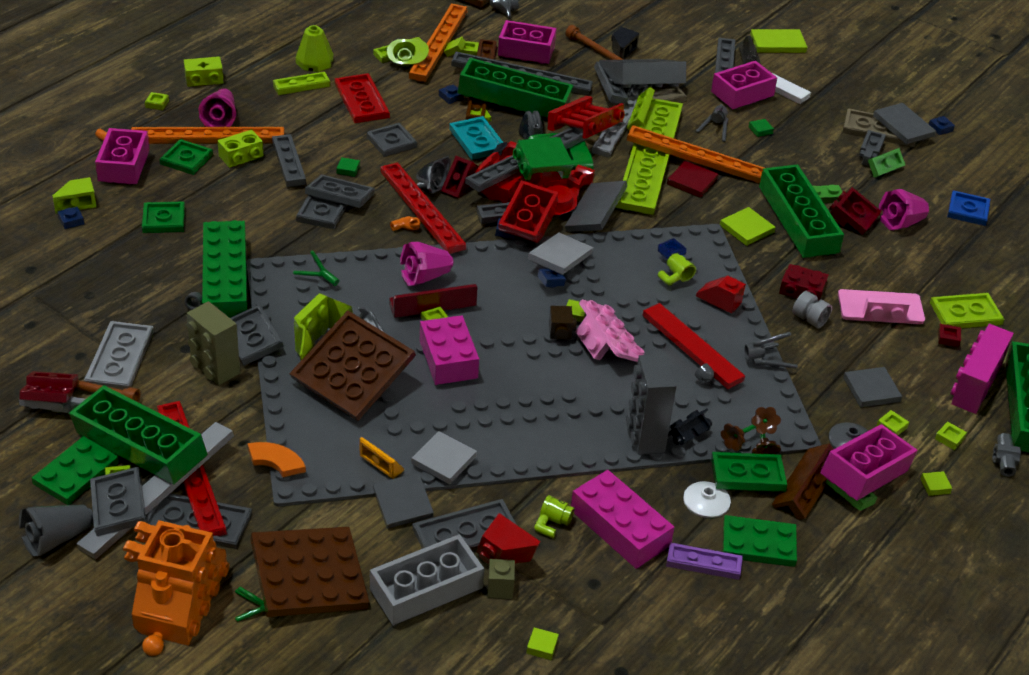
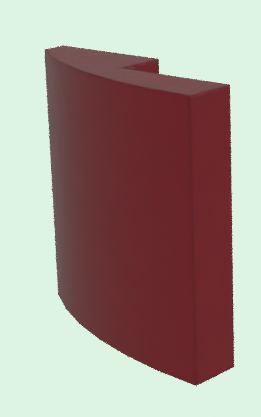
M32 371L26 376V386L20 390L19 400L67 403L75 390L79 374Z

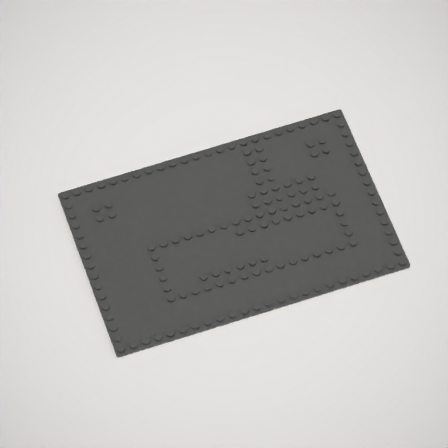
M719 224L566 235L594 248L590 256L563 274L566 278L565 285L554 288L545 287L538 277L539 269L548 268L528 260L529 252L553 236L542 237L539 243L523 238L467 242L466 250L450 254L454 263L449 273L416 286H408L402 277L401 270H405L404 264L400 265L403 247L317 253L316 255L325 269L340 280L336 286H333L320 276L293 274V271L320 272V268L311 254L254 258L246 261L251 308L257 305L262 306L284 345L283 348L257 359L266 440L268 443L279 444L291 449L303 460L306 466L305 473L282 477L279 471L270 467L273 502L277 507L376 497L373 484L391 480L392 478L360 456L359 439L361 437L396 460L404 468V471L396 478L419 473L426 491L599 474L606 470L618 472L711 462L712 452L752 453V450L756 448L761 439L756 428L744 434L745 443L742 444L739 451H734L732 448L728 449L725 446L724 440L721 437V431L724 430V425L730 423L732 426H738L740 429L752 425L751 418L755 416V411L759 407H764L765 409L773 407L776 410V415L781 418V423L777 426L775 433H765L769 441H775L777 445L781 446V451L777 455L806 452L810 448L820 446L821 443L786 367L766 364L754 365L753 360H746L745 344L772 336ZM438 244V245H430V246H433V247H436V248H439V249L444 250V249L441 247L440 244ZM678 253L696 266V273L689 281L682 282L679 280L668 286L657 275L661 270L669 276L674 274L667 266V260L672 254ZM727 275L746 284L742 303L732 314L696 297V293L707 282ZM476 284L478 287L477 306L444 310L448 317L463 315L479 357L478 378L435 385L420 344V321H423L421 314L394 318L389 305V298L395 295ZM319 293L352 306L353 314L356 316L361 314L357 308L358 306L364 307L369 313H374L386 334L411 348L416 354L415 358L359 421L292 379L289 374L301 361L299 354L295 351L294 317ZM569 299L579 302L583 299L586 301L593 300L597 304L603 306L606 304L612 307L615 311L614 314L624 323V328L633 335L635 343L644 350V355L667 354L677 386L670 425L679 419L682 422L687 420L686 417L695 410L701 412L707 408L708 411L704 415L712 421L710 430L699 436H696L693 432L695 438L683 445H676L673 442L672 435L667 437L665 453L637 454L636 446L631 443V429L627 428L626 416L630 415L629 399L633 397L631 383L635 382L634 365H637L638 362L617 357L610 348L601 360L594 359L575 331H572L571 339H550V306H566ZM658 303L662 304L745 375L744 381L730 389L724 387L714 377L708 383L699 381L695 376V372L701 366L643 317V310ZM577 321L576 329L579 327V325H580L582 322H578V321ZM321 335V336L315 341V343H314L313 346H315V345L322 339V337H323L324 335ZM777 347L765 349V357H761V359L783 362ZM438 431L477 451V457L451 484L411 464V458Z

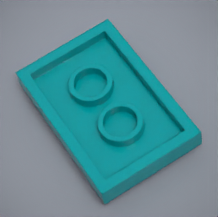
M484 116L453 122L449 125V130L471 160L490 156L496 146L503 143Z

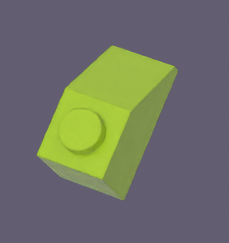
M90 177L70 180L52 195L56 214H58V211L67 208L78 207L79 210L96 207L95 194Z

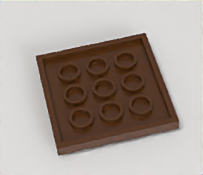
M347 310L289 374L292 379L359 421L415 358L416 354L411 348Z
M349 527L251 533V544L266 617L368 609L370 602Z

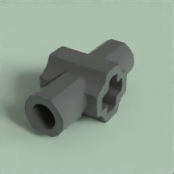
M1002 433L997 436V444L993 448L992 461L993 463L1000 464L1001 475L1013 476L1016 473V466L1020 462L1021 449L1018 446H1013V439L1010 434Z

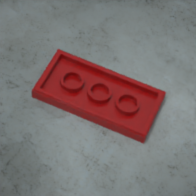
M369 73L334 78L335 86L354 123L390 118V112Z

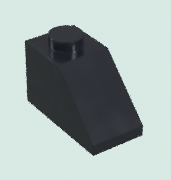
M620 27L614 32L611 37L614 54L625 60L638 48L639 33L624 27Z

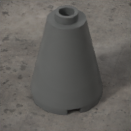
M85 505L27 507L22 509L19 514V528H24L26 533L22 540L32 556L44 555L91 528L92 522H94L92 510Z

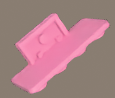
M846 289L838 291L841 315L845 320L924 324L925 316L918 294Z
M582 299L579 305L587 316L575 332L592 357L601 360L610 348L617 357L638 362L639 355H644V350L635 343L633 335L624 328V323L614 314V309L606 304L603 306L593 300L586 301Z

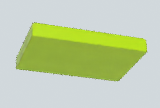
M751 29L750 35L757 53L807 52V45L800 29Z
M989 293L931 297L930 304L941 324L972 328L988 326V324L995 326L1003 325L1005 320Z

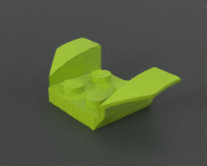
M319 293L294 317L295 351L299 354L301 360L314 347L315 341L321 335H324L328 328L331 329L347 310L353 313L352 306Z

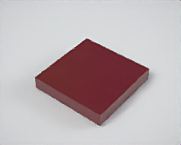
M684 161L668 178L667 184L701 198L718 179V173Z

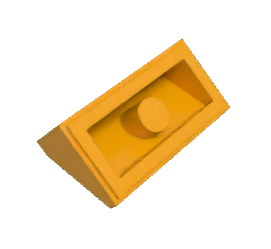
M363 437L359 439L360 456L390 478L394 479L404 471V468L396 460Z

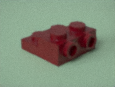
M853 187L848 192L843 191L829 207L830 213L837 223L842 227L848 223L862 235L882 212Z
M789 264L783 276L779 294L797 299L801 293L808 291L817 296L819 301L821 300L829 274Z

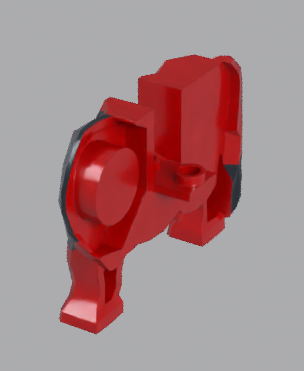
M510 141L509 143L503 142L498 144L494 152L479 165L475 173L512 156L513 149L517 143ZM577 165L576 169L571 171L569 178L561 179L559 173L554 171L533 173L530 181H526L523 174L519 172L481 192L489 200L508 203L511 201L521 180L558 192V207L553 217L568 214L577 208L579 191L582 186H590L593 183L595 170Z

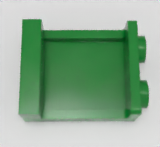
M560 137L518 140L516 147L513 149V158L517 161L520 173L523 174L526 181L531 180L533 173L558 171L561 179L569 178L574 164Z

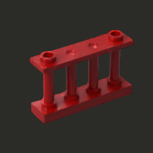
M584 96L549 111L547 130L556 131L564 126L583 129V138L587 139L623 122L625 116L624 104L620 103L608 109L593 105L592 97Z

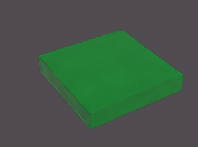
M180 139L159 161L160 165L194 175L214 154L213 149Z
M145 202L143 207L142 233L184 232L185 202Z

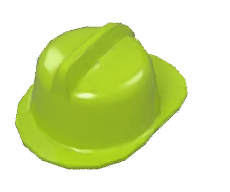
M397 39L391 42L387 48L389 59L402 67H408L424 61L429 53V47L426 42L419 39Z

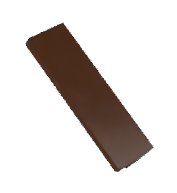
M830 443L809 448L787 480L786 492L780 491L773 501L772 506L774 508L789 506L798 520L807 517L827 485V478L820 472L829 452L834 450Z

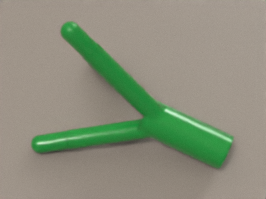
M313 250L310 251V254L320 268V272L293 271L294 275L323 277L333 286L338 285L340 281L325 269Z
M238 587L235 590L236 594L260 605V607L237 616L235 618L237 622L265 611L262 599L242 587Z

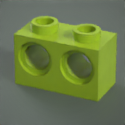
M253 130L217 140L219 157L229 168L264 157L263 141Z

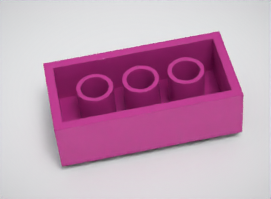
M988 324L985 331H980L976 342L973 343L970 350L972 355L967 354L963 363L964 367H960L956 375L958 383L955 382L950 393L954 396L952 405L977 414L1003 365L1014 334L1013 332L992 324Z
M880 424L830 451L820 473L828 478L831 483L845 491L848 496L858 501L906 473L918 450Z
M609 470L604 471L573 490L571 506L575 508L574 514L635 569L669 548L670 543H672L674 526Z

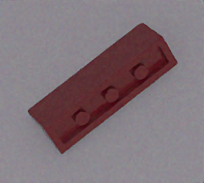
M476 284L395 295L389 298V305L394 318L421 314V312L441 307L444 311L477 306L478 287Z

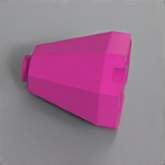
M903 189L885 192L879 204V209L883 212V215H880V220L889 230L907 228L926 218L929 213V205L923 198Z
M410 242L403 245L400 256V265L404 264L405 270H401V274L408 286L420 285L449 273L454 263L448 251L421 242Z

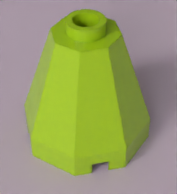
M316 25L309 26L303 34L296 55V64L306 71H309V68H313L314 72L331 68L333 52L324 30Z

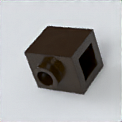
M550 306V339H571L572 331H576L577 319L573 318L572 306Z

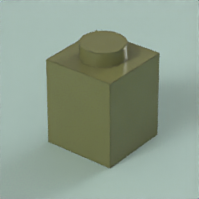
M490 559L487 598L513 599L515 560Z

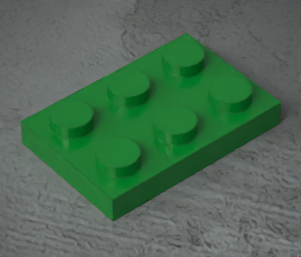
M83 436L32 477V483L66 505H70L91 487L90 479L105 475V467H115L119 464V456Z
M712 452L711 462L716 489L786 492L787 480L781 455Z
M724 515L722 552L741 555L744 561L795 567L797 562L796 524Z

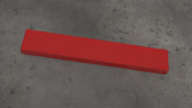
M658 303L643 310V317L700 366L707 363L714 371V378L724 387L730 389L744 381L745 375L662 304Z

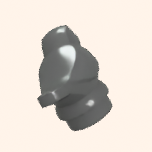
M490 0L491 7L507 15L508 19H511L510 12L519 9L518 0Z

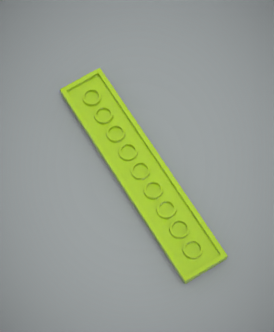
M652 98L644 122L639 127L675 138L683 103ZM634 143L623 181L627 182L628 187L616 208L654 215L670 154Z

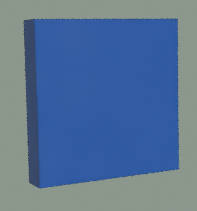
M952 191L947 217L986 226L991 199Z

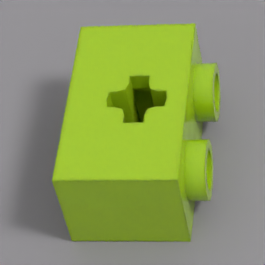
M220 57L184 59L187 87L224 84Z

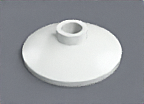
M706 481L691 484L684 492L685 506L690 512L699 517L717 518L724 515L730 508L731 499L725 489H716L715 483Z

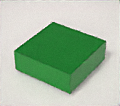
M766 119L749 122L748 127L757 137L773 134L774 128Z
M341 157L336 173L355 177L360 167V160Z

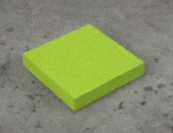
M750 207L720 220V226L746 246L774 233L776 228Z

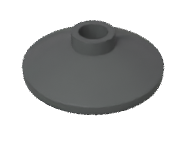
M839 423L831 428L829 442L836 449L868 430L855 423Z

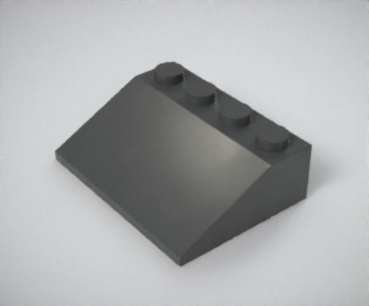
M667 59L599 60V64L615 84H621V88H632V84H637V87H648V84H653V87H663V84H668L670 87H678L679 83H686V61Z

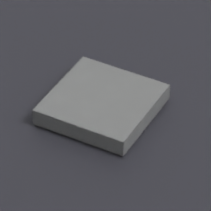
M438 431L411 458V464L451 484L477 457V451Z

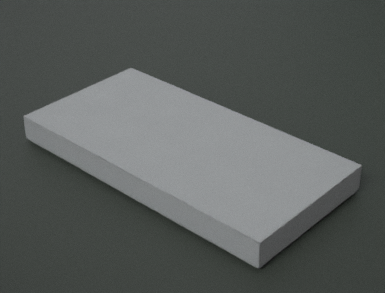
M110 321L84 381L120 390L131 387L154 333L153 326Z

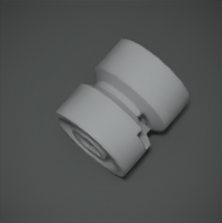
M804 291L795 301L792 313L803 320L807 319V322L816 328H821L831 315L832 305L822 299L818 301L817 296Z

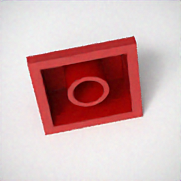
M499 513L482 535L476 553L488 564L490 559L515 560V564L530 562L541 541Z

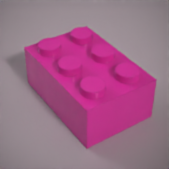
M506 20L499 36L498 56L549 64L555 47L557 28Z
M755 60L714 73L711 92L730 108L735 109L774 96L777 77Z
M109 128L95 161L98 181L137 184L150 150L148 131Z
M463 315L420 321V344L435 385L477 379L479 374V357Z

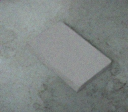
M557 233L529 252L528 260L563 275L590 256L594 247L562 233Z

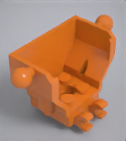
M158 520L156 526L138 521L134 528V531L138 532L135 540L146 544L142 545L128 540L123 547V551H127L124 559L129 562H138V583L132 609L133 627L138 632L148 636L143 641V651L149 656H156L164 648L163 640L189 646L193 636L196 637L198 635L203 616H207L212 597L217 596L220 589V581L222 577L227 576L230 564L227 562L226 549L216 547V542L213 541V533L194 529L189 525L181 526Z

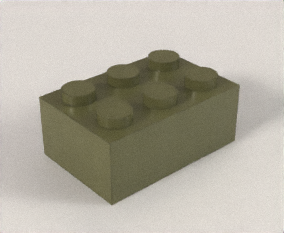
M209 301L187 312L186 326L189 333L188 344L191 353V364L195 368L200 369L209 380H213L217 385H221L240 374L237 324Z

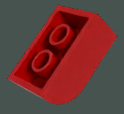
M521 180L498 223L499 231L539 243L558 207V192Z

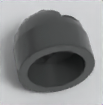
M192 292L186 296L184 302L187 308L193 310L202 305V295L199 292Z
M705 363L698 368L695 376L699 381L708 383L713 379L714 371Z

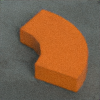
M268 442L248 443V451L253 466L265 465L279 471L282 477L306 472L303 460L291 449Z

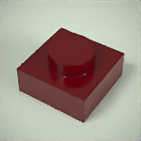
M940 324L938 344L959 347L961 343V327Z

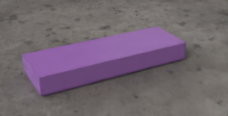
M670 543L666 566L739 580L743 556Z

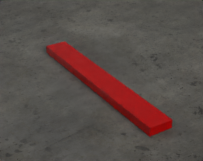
M398 162L381 166L382 175L445 251L452 254L466 250L464 240Z
M180 401L157 406L158 413L189 428ZM201 465L182 482L189 499V504L193 510L198 530L211 532L214 536L227 535L226 527L204 466Z

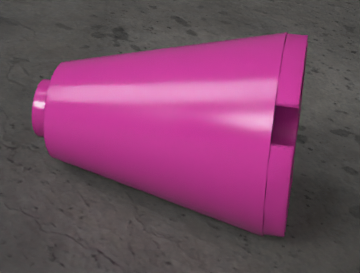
M220 89L201 101L199 105V118L206 127H231L234 123L236 108L234 96L230 90Z

